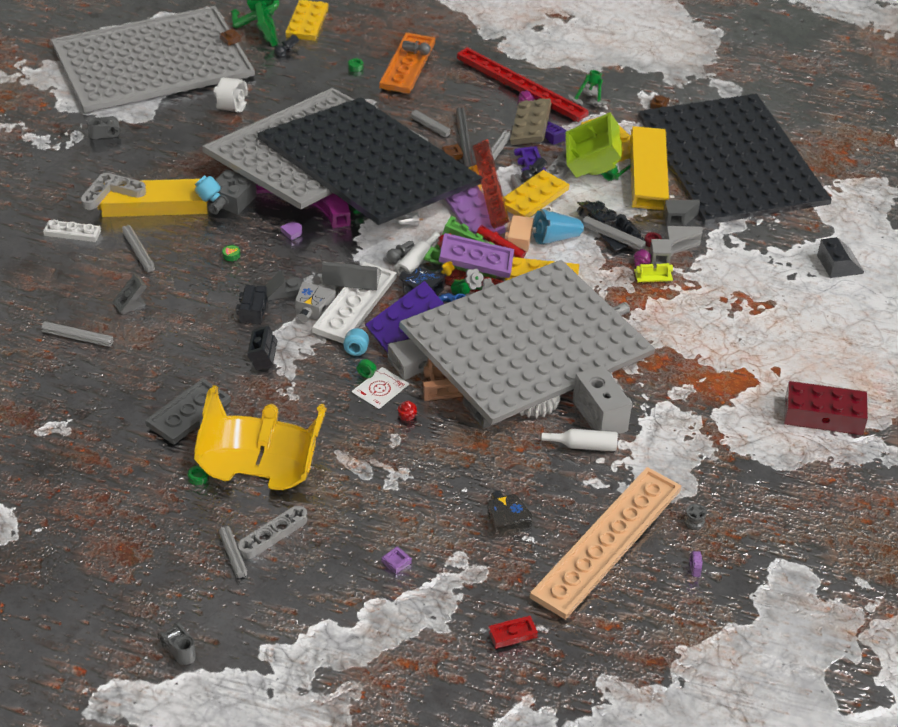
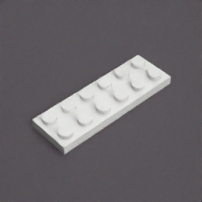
M364 262L362 266H372L381 269L377 290L344 287L314 324L312 333L344 343L347 332L351 329L359 328L395 281L397 273Z

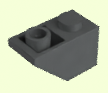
M665 200L663 214L666 227L685 226L698 216L700 200Z

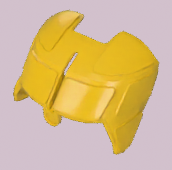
M213 385L207 392L202 413L203 419L195 444L194 459L208 475L222 481H229L235 473L269 478L268 488L271 490L292 488L302 483L307 478L308 473H310L316 437H318L327 408L325 404L317 406L318 416L308 429L277 421L278 408L274 404H267L264 407L262 418L227 416L219 399L218 386ZM265 446L260 464L256 465L261 447Z

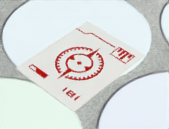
M381 367L375 372L373 377L366 379L352 393L380 409L407 387L409 383Z

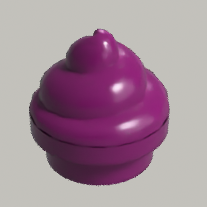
M528 90L520 92L518 105L522 101L534 100Z
M644 249L636 251L634 254L635 267L640 264H650L651 254Z

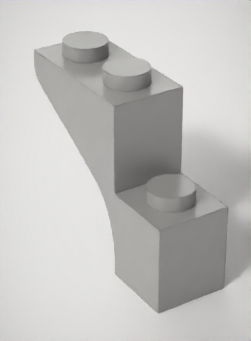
M667 226L665 239L651 240V264L653 266H656V264H670V258L673 254L700 245L703 227Z

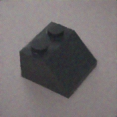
M838 237L821 239L817 256L830 278L864 273L852 250Z

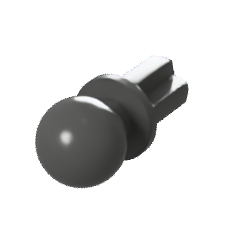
M403 41L402 43L403 50L412 51L414 54L419 51L420 54L427 55L431 51L428 43H421L420 45H418V41Z
M408 241L402 245H397L396 249L388 250L386 254L387 260L391 263L398 262L400 257L403 258L411 250L414 242Z

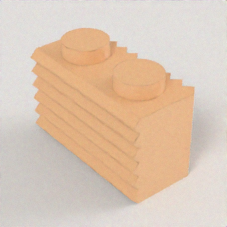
M513 215L512 221H508L507 231L509 232H506L505 239L528 252L534 218Z

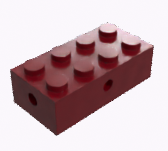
M794 381L788 382L785 395V425L856 435L864 434L868 420L867 391Z

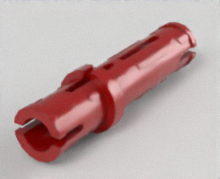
M483 225L476 232V234H480L488 242L514 249V257L524 258L527 251L501 237L498 232H493Z

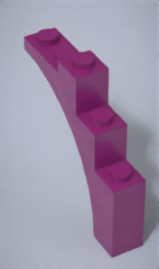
M256 184L257 193H271ZM334 193L312 203L328 217L333 228L350 226L348 204Z

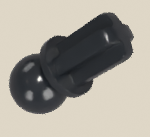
M292 35L286 41H282V45L275 47L274 54L278 57L285 56L286 50L290 52L291 48L299 42L297 36Z
M540 157L533 165H529V170L522 172L521 180L525 183L538 174L547 165V161Z

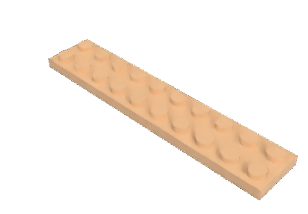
M646 467L530 592V599L566 620L679 494L682 486Z

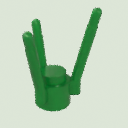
M631 164L619 173L618 167L615 165L614 169L601 175L608 181L618 180L623 173L631 168Z

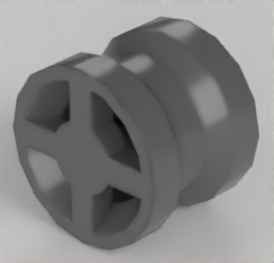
M690 504L687 506L684 517L686 527L692 530H699L704 527L707 515L705 507L700 504Z

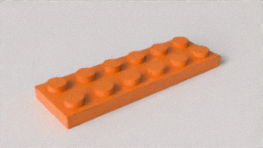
M405 33L379 83V88L410 94L430 53L422 55L417 51L414 54L412 51L403 50L402 43L403 41H418V45L428 43L432 51L435 45V37Z

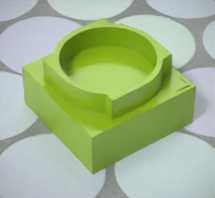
M610 112L566 131V162L576 178L586 174L598 175L614 169L615 164L622 159L620 126Z

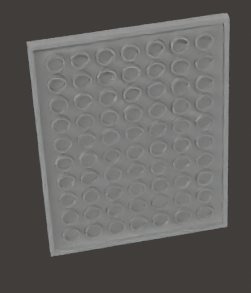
M215 6L51 39L52 46L84 113L117 105H125L135 101L139 102L158 96L171 95L204 86L217 85L222 77L241 79L255 76V70L239 44L235 43L228 46L220 39V33L229 30Z
M331 88L203 146L202 152L297 208L303 209L333 192L257 139L258 132L354 99ZM418 134L419 136H421V137L424 138L425 140H427V141L429 140V139L423 137L422 135Z
M562 260L400 321L399 324L400 329L491 425L573 390L576 373L602 365L605 366L608 372L612 373L653 355L656 349Z

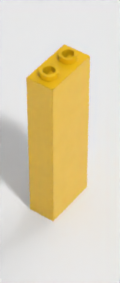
M633 126L630 135L632 207L664 210L665 200H669L666 130Z
M200 179L143 180L141 182H144L146 186V194L143 197L136 198L110 191L98 205V210H101L102 217L208 214V201H203L195 192V183Z

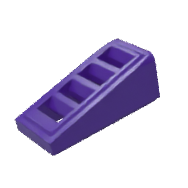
M548 121L545 138L552 145L566 140L567 130Z

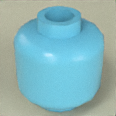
M203 176L195 183V192L203 201L211 200L213 202L220 196L218 192L221 190V186L212 176Z
M359 328L349 330L343 343L345 351L352 356L364 354L369 344V336L364 330Z

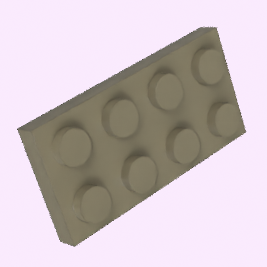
M550 98L519 102L510 138L511 145L544 141L551 108Z

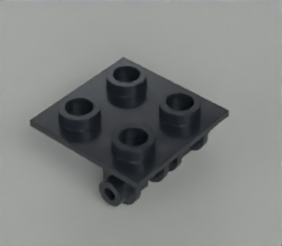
M586 200L585 202H577L580 205L577 209L578 215L583 219L588 216L604 224L605 221L617 220V212L606 208L605 204L601 201L590 202Z
M618 214L616 216V223L609 225L645 241L641 236V231L624 214ZM599 233L615 251L628 247L624 243Z

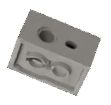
M604 365L576 373L573 402L593 430L611 431L618 434L627 432L633 406L632 401L625 395L622 387L616 383L612 373L608 372Z

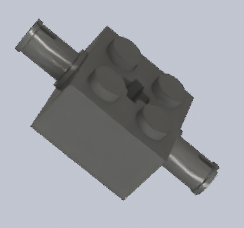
M226 169L215 180L221 186V190L218 192L220 196L213 202L209 200L210 205L208 208L214 214H217L220 209H224L238 215L257 196L256 183L239 173Z

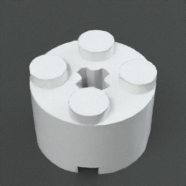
M222 77L218 86L214 88L217 109L242 112L246 106L244 97L248 96L246 82L241 79Z

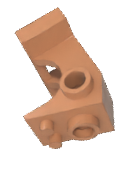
M428 358L426 366L423 367L424 377L428 378V382H423L424 401L462 397V393Z

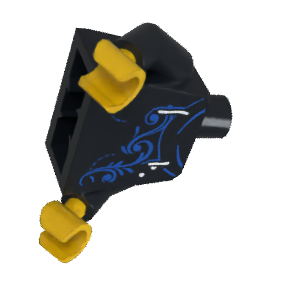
M449 261L436 271L421 267L416 268L412 273L402 271L399 280L403 282L404 295L425 281L438 296L444 290L445 276L451 275L455 269L454 265Z

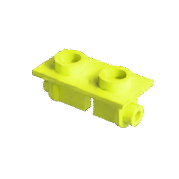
M669 263L656 264V268H653V264H640L634 269L637 282L673 281L671 274L673 272V265H669Z

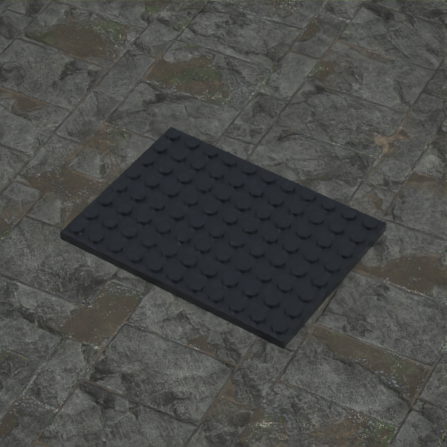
M758 94L692 102L638 112V117L644 127L666 130L667 164L688 199L700 200L698 215L704 225L831 205V197Z
M362 97L284 124H279L273 128L265 129L258 132L257 139L377 225L480 185L483 181V177L458 162L452 156H449Z

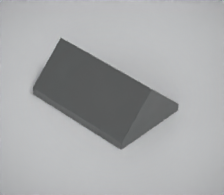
M322 261L323 285L377 290L381 276V269L378 267Z

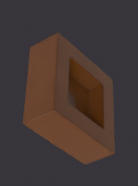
M229 29L220 33V39L229 46L240 42L241 35L234 29Z
M654 95L650 103V109L668 107L670 98Z
M458 144L442 146V151L452 156L455 160L463 159V152Z

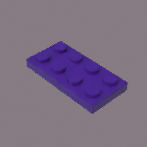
M424 281L366 323L365 326L388 353L389 343L410 339L400 329V321L444 305V303Z

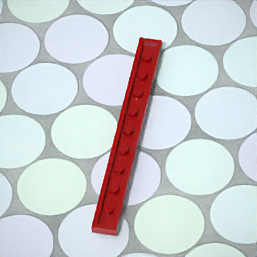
M468 47L457 53L458 60L519 92L528 90L534 100L550 98L553 110L576 122H580L588 116L589 110Z

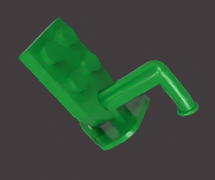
M247 0L251 13L238 18L240 12L237 9L231 10L232 25L235 29L257 20V27L260 31L264 32L265 40L270 42L272 47L278 45L272 15L279 6V0Z

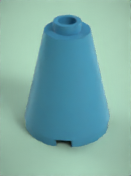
M540 209L541 211H537L535 214L533 228H536V233H533L538 244L575 238L583 233L584 225L580 219L546 209Z

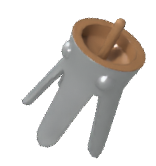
M418 212L405 214L403 216L410 218L398 220L397 224L409 225L398 229L408 226H419V220H423V218H419Z

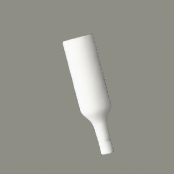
M434 232L426 241L417 242L396 264L395 272L398 276H400L402 271L412 273L425 261V255L433 243L440 237L438 232Z
M569 429L561 434L542 433L541 441L561 442L571 449L616 452L618 433Z

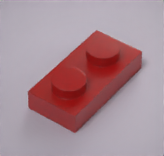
M530 615L488 626V632L495 648L538 637V631Z

